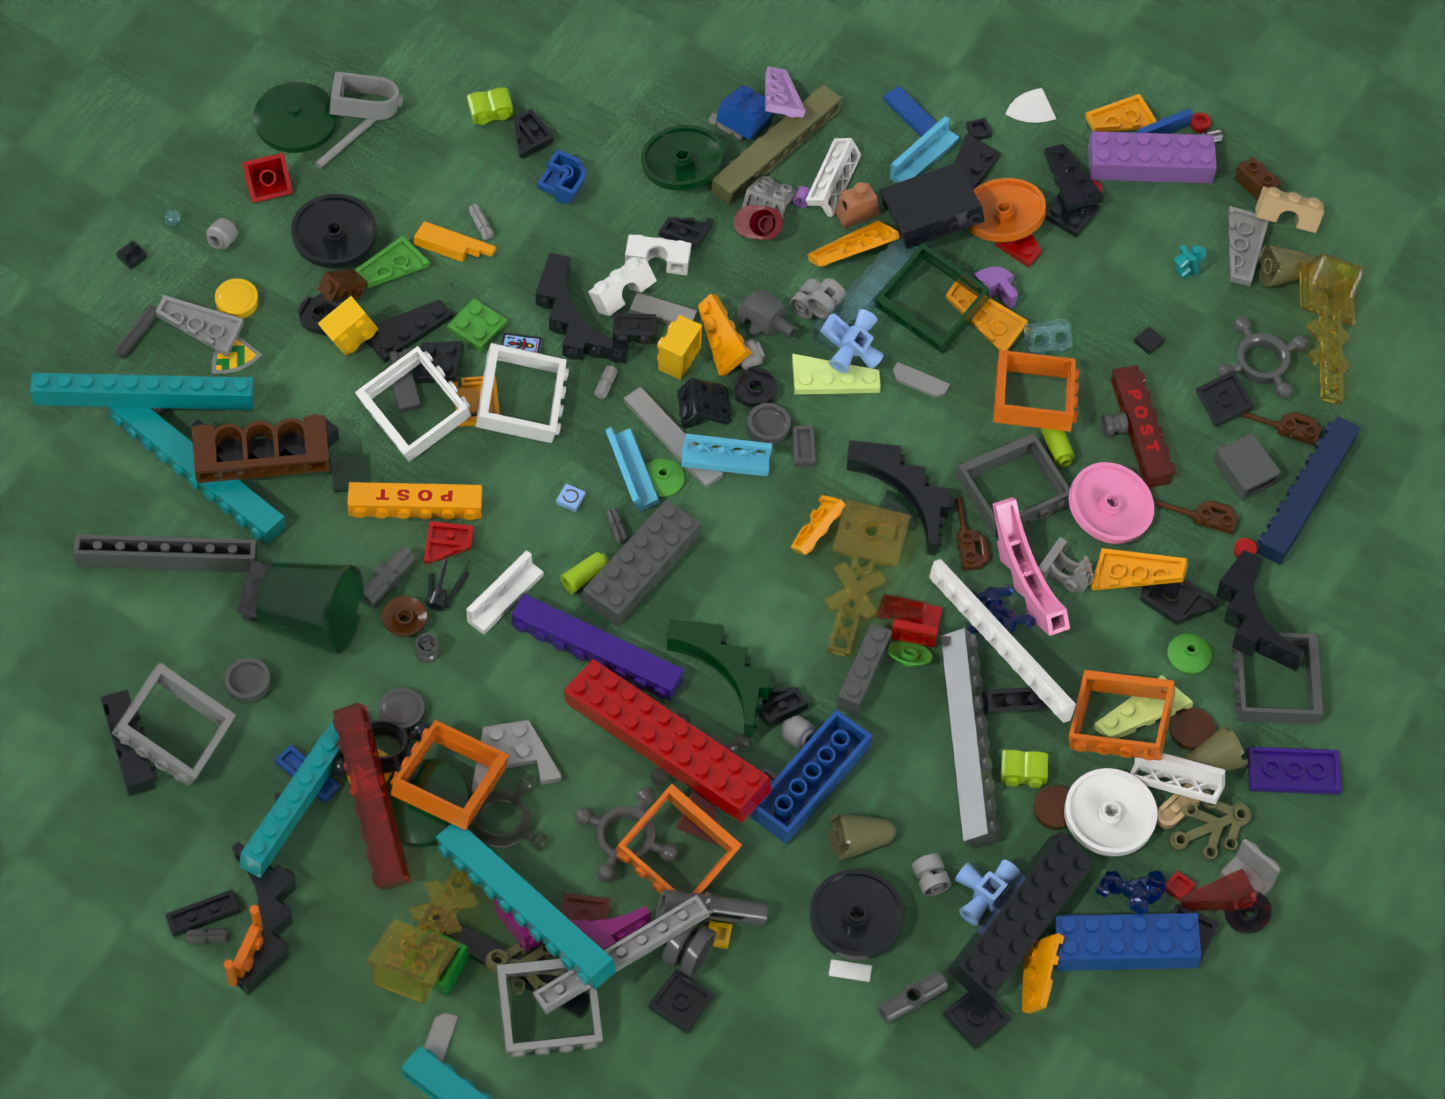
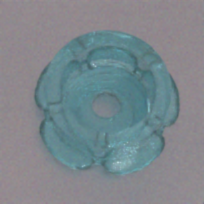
M174 207L165 210V224L173 228L180 224V212L176 211Z

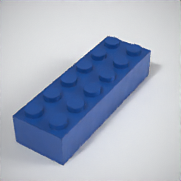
M835 710L770 784L771 792L750 814V818L787 844L870 749L873 735L838 710Z
M1198 913L1055 916L1054 934L1059 933L1064 936L1063 944H1059L1056 954L1059 956L1058 964L1056 965L1057 971L1199 968L1201 947Z

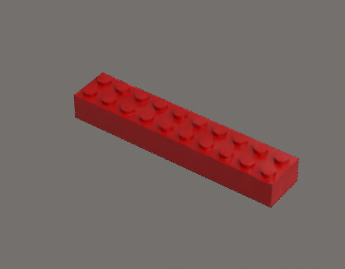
M594 659L563 690L567 705L741 823L747 819L771 792L769 776Z

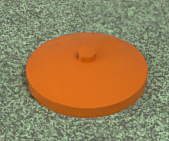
M1000 178L985 182L973 189L982 205L985 222L967 229L975 236L992 242H1010L1022 239L1036 231L1043 223L1046 216L1044 195L1035 185L1021 179Z

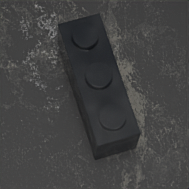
M1031 687L991 689L982 692L985 700L984 715L1052 711Z

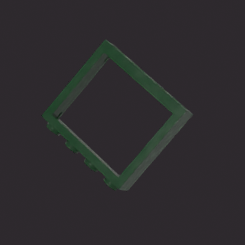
M922 243L875 298L876 308L944 354L990 299V291L983 281L975 280L967 270L959 269L951 259L940 256L934 247L931 249ZM924 260L977 296L975 301L944 337L891 301Z

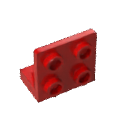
M899 599L893 621L891 639L934 648L942 608Z

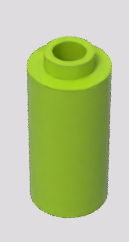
M1040 428L1055 465L1061 467L1070 465L1075 455L1065 431Z
M595 552L560 575V580L565 589L570 594H574L589 584L609 560L605 554Z

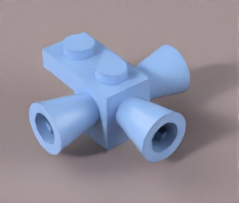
M860 309L854 326H848L835 313L829 315L820 332L840 348L829 361L833 369L840 373H847L854 356H859L865 365L871 369L880 363L883 358V352L870 346L874 337L868 333L878 321L873 313Z
M1003 859L995 874L989 871L982 877L969 862L966 863L957 874L955 881L973 889L974 894L973 900L959 910L960 915L968 923L977 926L985 910L987 909L992 912L1006 894L1008 884L1019 877V869L1010 861Z

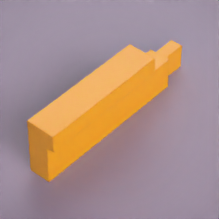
M426 221L422 223L414 235L415 246L460 262L464 261L466 254L479 257L482 253L492 257L496 251V246Z

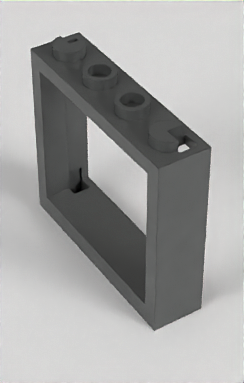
M1034 433L958 465L956 477L994 538L998 536L995 515L972 478L1027 454H1031L1057 496L1020 512L1022 526L1026 527L1036 519H1044L1052 512L1062 511L1069 507L1070 488Z
M1278 633L1289 643L1305 650L1309 710L1246 707L1243 653L1232 648L1234 640H1231L1230 652L1234 653L1231 671L1235 673L1232 690L1233 693H1236L1237 697L1234 700V713L1238 714V721L1293 724L1320 723L1323 716L1317 634Z

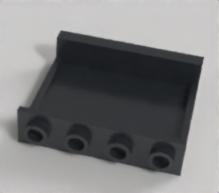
M958 162L879 189L882 204L885 210H889L903 237L906 249L985 222L982 205Z

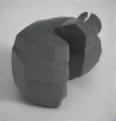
M757 290L746 296L739 303L737 319L741 325L750 319L752 326L749 334L754 337L761 332L772 336L777 331H780L791 339L797 333L798 328L785 320L787 316L786 308L771 293L765 290Z

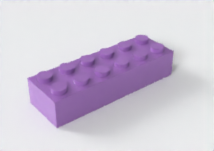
M1091 131L1088 144L1089 175L1091 180L1213 183L1217 169L1214 135Z

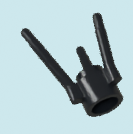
M447 559L443 561L437 588L434 591V574H429L426 603L430 609L435 611H444L445 607L450 608L452 599L469 574L468 571H465L450 595L447 596V592L441 589L448 563Z

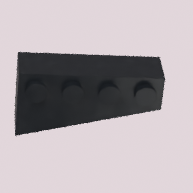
M128 689L101 697L110 733H112L131 704ZM137 710L128 725L146 737L143 726L138 727L137 721L141 720ZM111 734L128 795L133 796L156 789L154 780H157L158 776L155 766L150 767L148 758L139 756L135 749L120 743L121 740Z

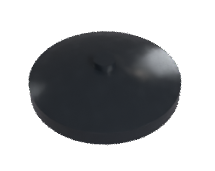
M327 194L308 201L297 211L291 226L293 244L298 253L310 263L326 268H340L358 262L370 252L377 234L376 222L371 210L360 200L343 194Z
M860 869L835 873L824 880L813 895L810 906V924L813 933L828 951L839 957L850 960H866L877 957L894 945L902 931L904 907L901 897L889 881L876 873Z

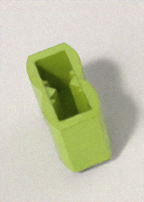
M495 88L488 92H475L467 96L473 124L484 125L492 120L504 121L513 116V106L507 88Z
M1018 750L1002 751L1001 783L1009 787L1025 784L1031 788H1040L1046 785L1048 779V753Z

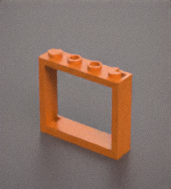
M999 350L996 366L993 422L1071 432L1072 423L1077 422L1078 413L1077 410H1074L1077 409L1078 396L1074 395L1078 394L1079 382H1075L1078 381L1079 370L1076 369V359ZM1006 371L1066 378L1065 412L1005 405Z
M1084 670L1069 732L1070 749L1079 752L1088 751L1102 755L1111 754L1125 758L1135 757L1148 761H1161L1175 698L1174 681ZM1091 691L1165 700L1156 743L1081 734Z
M435 720L429 729H424L421 736L422 740L415 742L411 750V756L404 758L400 772L396 771L394 773V777L390 782L393 785L391 795L466 831L505 771L509 755ZM434 742L490 768L464 809L408 783V780Z
M671 784L614 850L622 862L626 864L629 862L635 868L634 871L642 879L647 878L652 882V887L659 894H662L664 889L676 891L626 847L668 800L727 851L692 892L701 894L742 844Z

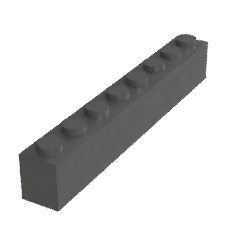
M76 534L74 557L77 567L249 572L252 560L258 562V547L256 540Z

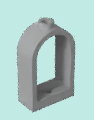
M335 71L330 101V114L383 120L392 117L397 112L398 107H402L403 95H399V89L393 81L383 77ZM344 91L381 95L389 100L379 102L345 98Z

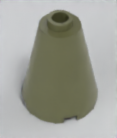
M1274 245L1264 246L1258 257V263H1261V269L1258 270L1260 281L1264 286L1269 287L1313 276L1319 269V261L1314 255Z
M1229 725L1221 727L1183 758L1224 769L1225 772L1244 768L1248 765L1247 759L1242 760L1241 755L1244 754V750L1234 731L1228 732Z
M835 814L832 815L829 823H833V830H829L830 846L834 856L839 855V861L889 844L896 836L894 824H891L887 819Z

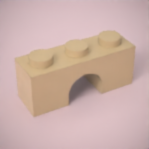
M1263 186L1255 211L1257 218L1277 222L1282 212L1293 211L1296 213V228L1316 233L1324 214L1323 202L1317 198H1305L1294 192L1286 193L1276 187L1268 188Z

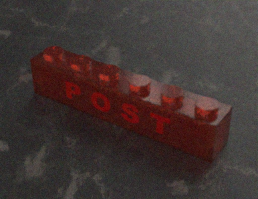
M1138 365L1113 369L1110 381L1120 412H1124L1127 417L1128 436L1143 481L1148 488L1169 485L1172 482L1173 475L1176 474L1174 463L1170 462L1169 447L1167 444H1164L1163 429L1161 426H1158L1157 411L1155 408H1152L1151 394L1149 390H1146L1144 373L1140 372Z

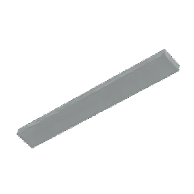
M695 895L603 951L613 959L617 972L710 916V913L698 895ZM572 969L533 992V995L545 1014L591 988L589 984L584 985L577 977V973Z

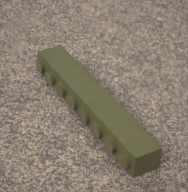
M824 84L819 89L813 90L805 101H801L806 110L804 117L791 118L784 115L779 123L772 125L765 135L759 136L752 146L745 148L739 157L731 160L726 168L711 180V192L730 206L759 177L765 176L835 116L841 109L842 98Z

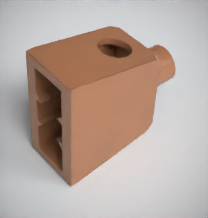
M859 182L854 188L841 193L835 214L843 228L880 216L878 199L869 183Z

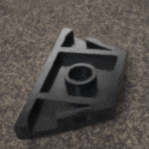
M1186 579L1178 583L1142 586L1140 595L1141 602L1176 625L1216 609L1219 605L1218 600Z

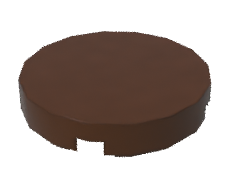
M1192 707L1185 710L1183 708L1172 717L1169 732L1170 737L1178 743L1179 747L1193 751L1215 733V726L1210 715L1202 709Z
M1059 785L1048 786L1036 795L1033 812L1036 815L1037 821L1045 828L1052 830L1068 828L1064 816V805L1069 792L1068 788Z

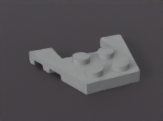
M529 720L483 727L481 742L509 755L506 768L537 764L541 785L561 782V774ZM478 762L476 763L473 778L472 795L490 769Z

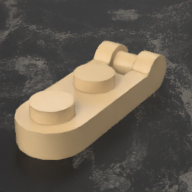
M1186 783L1182 787L1190 788L1193 787V785ZM1208 789L1202 790L1203 793L1211 794ZM1173 794L1158 808L1157 825L1163 829L1175 827L1185 818L1182 809L1186 804L1194 803L1198 806L1202 801ZM1187 807L1188 813L1193 811L1191 807Z

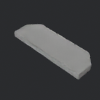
M897 362L892 372L897 382L935 398L945 395L950 387L949 383L900 362Z
M444 1013L434 1019L424 1050L430 1049L438 1057L437 1060L441 1063L444 1060L458 1016Z

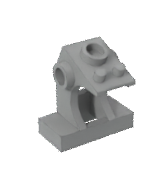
M1060 537L1038 568L1044 580L1048 576L1064 585L1071 592L1078 591L1083 593L1086 587L1093 581L1092 564L1089 562L1088 556H1085L1079 563L1069 559L1064 554L1067 541ZM1065 568L1074 573V575H1066L1062 573V570Z

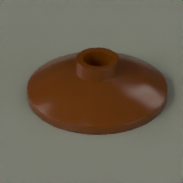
M400 596L392 599L386 604L382 612V622L386 630L399 637H409L417 634L423 629L427 621L425 606L418 599L410 596ZM404 618L408 619V621L402 622L401 620Z

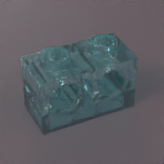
M1065 318L1024 325L1026 350L1031 354L1045 355L1046 351L1052 350L1054 352H1064L1066 348L1073 347L1071 322ZM1062 332V338L1055 341L1056 334ZM1038 335H1042L1041 342L1039 344H1035V338Z

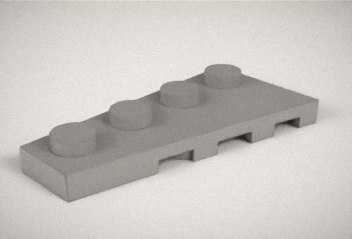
M1229 206L1230 281L1250 287L1269 221L1257 218L1254 212Z

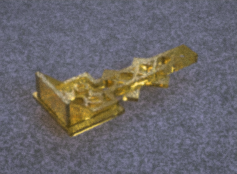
M1321 253L1309 263L1300 262L1301 309L1319 315V322L1317 319H1314L1306 327L1319 343V346L1309 352L1307 356L1314 365L1320 361L1321 399L1339 405L1344 402L1343 373L1352 367L1342 354V344L1351 338L1344 328L1341 329V323L1350 326L1355 325L1354 293L1364 272V267ZM1329 368H1330L1331 371L1334 373V377H1333L1332 374L1329 372ZM1329 386L1335 392V395L1330 393Z
M846 499V506L842 513L832 551L851 556L853 560L850 568L846 562L833 568L845 588L824 599L831 612L839 608L827 652L849 657L860 616L862 615L866 621L878 614L866 594L885 584L886 580L880 570L873 573L874 565L879 563L897 568L911 515ZM874 528L878 533L875 536H869L866 534V530ZM858 558L869 560L870 564L861 568L857 560ZM861 576L862 579L857 581L856 578ZM853 601L856 606L850 609L847 603ZM849 616L853 625L844 629L840 621ZM844 636L848 643L847 648L834 646L835 640Z
M455 867L443 887L439 880L425 883L426 891L432 902L408 909L413 922L420 920L416 927L393 919L366 961L367 964L374 966L373 984L425 1004L427 1002L431 989L459 947V943L445 939L441 935L444 930L447 934L460 932L462 928L455 913L460 910L477 907V901L473 893H469L474 884L469 880L467 873L464 874L463 871L460 872ZM460 883L463 885V887L454 889L452 886ZM439 916L440 919L433 920L432 917Z

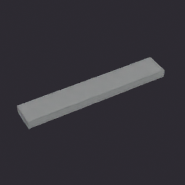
M641 387L624 397V403L681 462L682 446L686 434ZM689 442V445L696 446L693 442ZM685 467L705 489L723 478L721 471Z

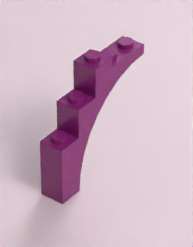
M494 900L496 915L526 952L543 943L542 941L537 942L530 935L529 929L520 927L514 920V916L510 912L506 914L498 905L499 902ZM644 906L629 914L611 919L595 921L569 920L602 950H605L650 923L651 916L650 911Z

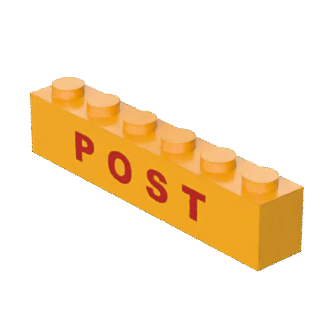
M349 482L348 514L356 518L377 517L381 519L386 517H398L400 519L443 518L445 520L453 518L466 520L481 519L482 485Z

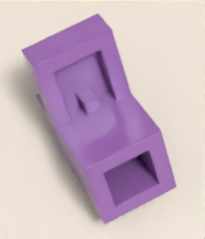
M988 267L974 273V279L983 281L984 285L989 288L990 297L998 295L1008 309L1016 306L1018 292L1012 286L1014 275L1010 271L1001 267Z

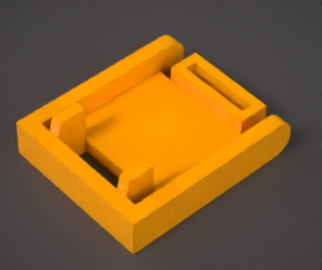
M495 375L489 413L500 415ZM483 376L461 378V388H458V382H453L458 389L456 394L460 398L464 396L471 407L468 409L471 415L478 412ZM477 416L469 417L457 427L474 426Z

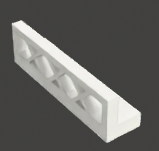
M834 138L805 200L808 206H821L827 217L834 216L841 193L846 190L861 157V153L852 138Z
M526 550L466 609L467 622L483 635L544 576V572L532 563V554Z
M1162 753L1161 761L1135 758V764L1130 774L1140 779L1146 786L1215 805L1225 787L1224 769ZM1139 770L1148 772L1150 775L1140 776L1136 774ZM1167 777L1170 778L1171 781L1162 782L1159 780V778ZM1189 783L1193 787L1184 788L1180 784ZM1211 789L1215 790L1213 795L1203 793L1202 790Z

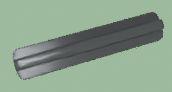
M149 305L115 348L118 356L126 357L155 319L156 307Z

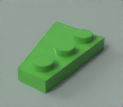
M401 236L356 268L355 271L368 281L366 287L370 288L430 267V262L410 242Z

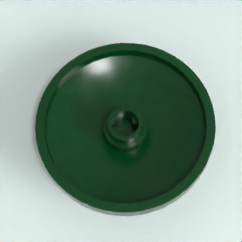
M289 82L275 86L262 95L254 109V124L258 136L268 146L282 152L302 153L321 146L331 137L337 124V115L330 114L331 97L323 89L309 83Z
M679 125L664 129L651 137L642 150L641 162L646 177L655 185L669 190H690L707 184L718 175L724 164V149L720 139L710 130L694 125Z
M423 759L413 773L414 782L412 785L464 809L470 799L469 790L462 775L445 762ZM393 772L387 782L381 787L377 799L378 817L385 831L394 840L407 846L427 847L438 844L436 836L451 823L392 796L391 790L393 785L390 782L394 777Z

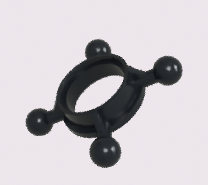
M356 710L351 714L350 722L355 724L356 728L361 729L353 745V756L350 758H336L333 761L332 769L337 775H345L352 766L358 764L363 769L374 773L400 772L404 758L411 755L410 741L414 739L422 740L421 736L424 729H429L430 726L425 722H419L409 732L390 721L381 720L368 723L367 713L362 710ZM375 735L392 736L402 745L397 753L384 757L370 755L362 749L363 743ZM413 774L408 780V783L410 784L414 782Z

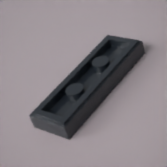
M233 889L167 913L165 917L174 938L187 933V930L198 929L239 914L241 910Z

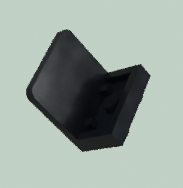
M613 313V339H617V342L630 343V340H638L639 344H651V341H655L656 314Z
M691 377L677 390L682 427L690 428L700 418L725 425L731 422L728 390L725 386Z

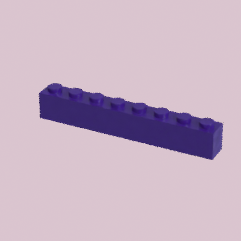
M526 594L522 596L511 614V625L519 632H527L538 641H546L559 651H567L573 654L578 660L590 662L594 659L621 678L632 682L637 688L653 692L660 699L665 698L671 701L683 681L684 669Z

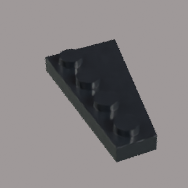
M1064 144L1045 148L1044 155L1051 172L1054 173V181L1060 188V196L1065 201L1066 211L1103 201V194Z
M439 299L376 323L375 325L379 330L375 332L371 339L365 342L386 363L390 360L389 352H402L403 349L410 347L451 320L453 313Z

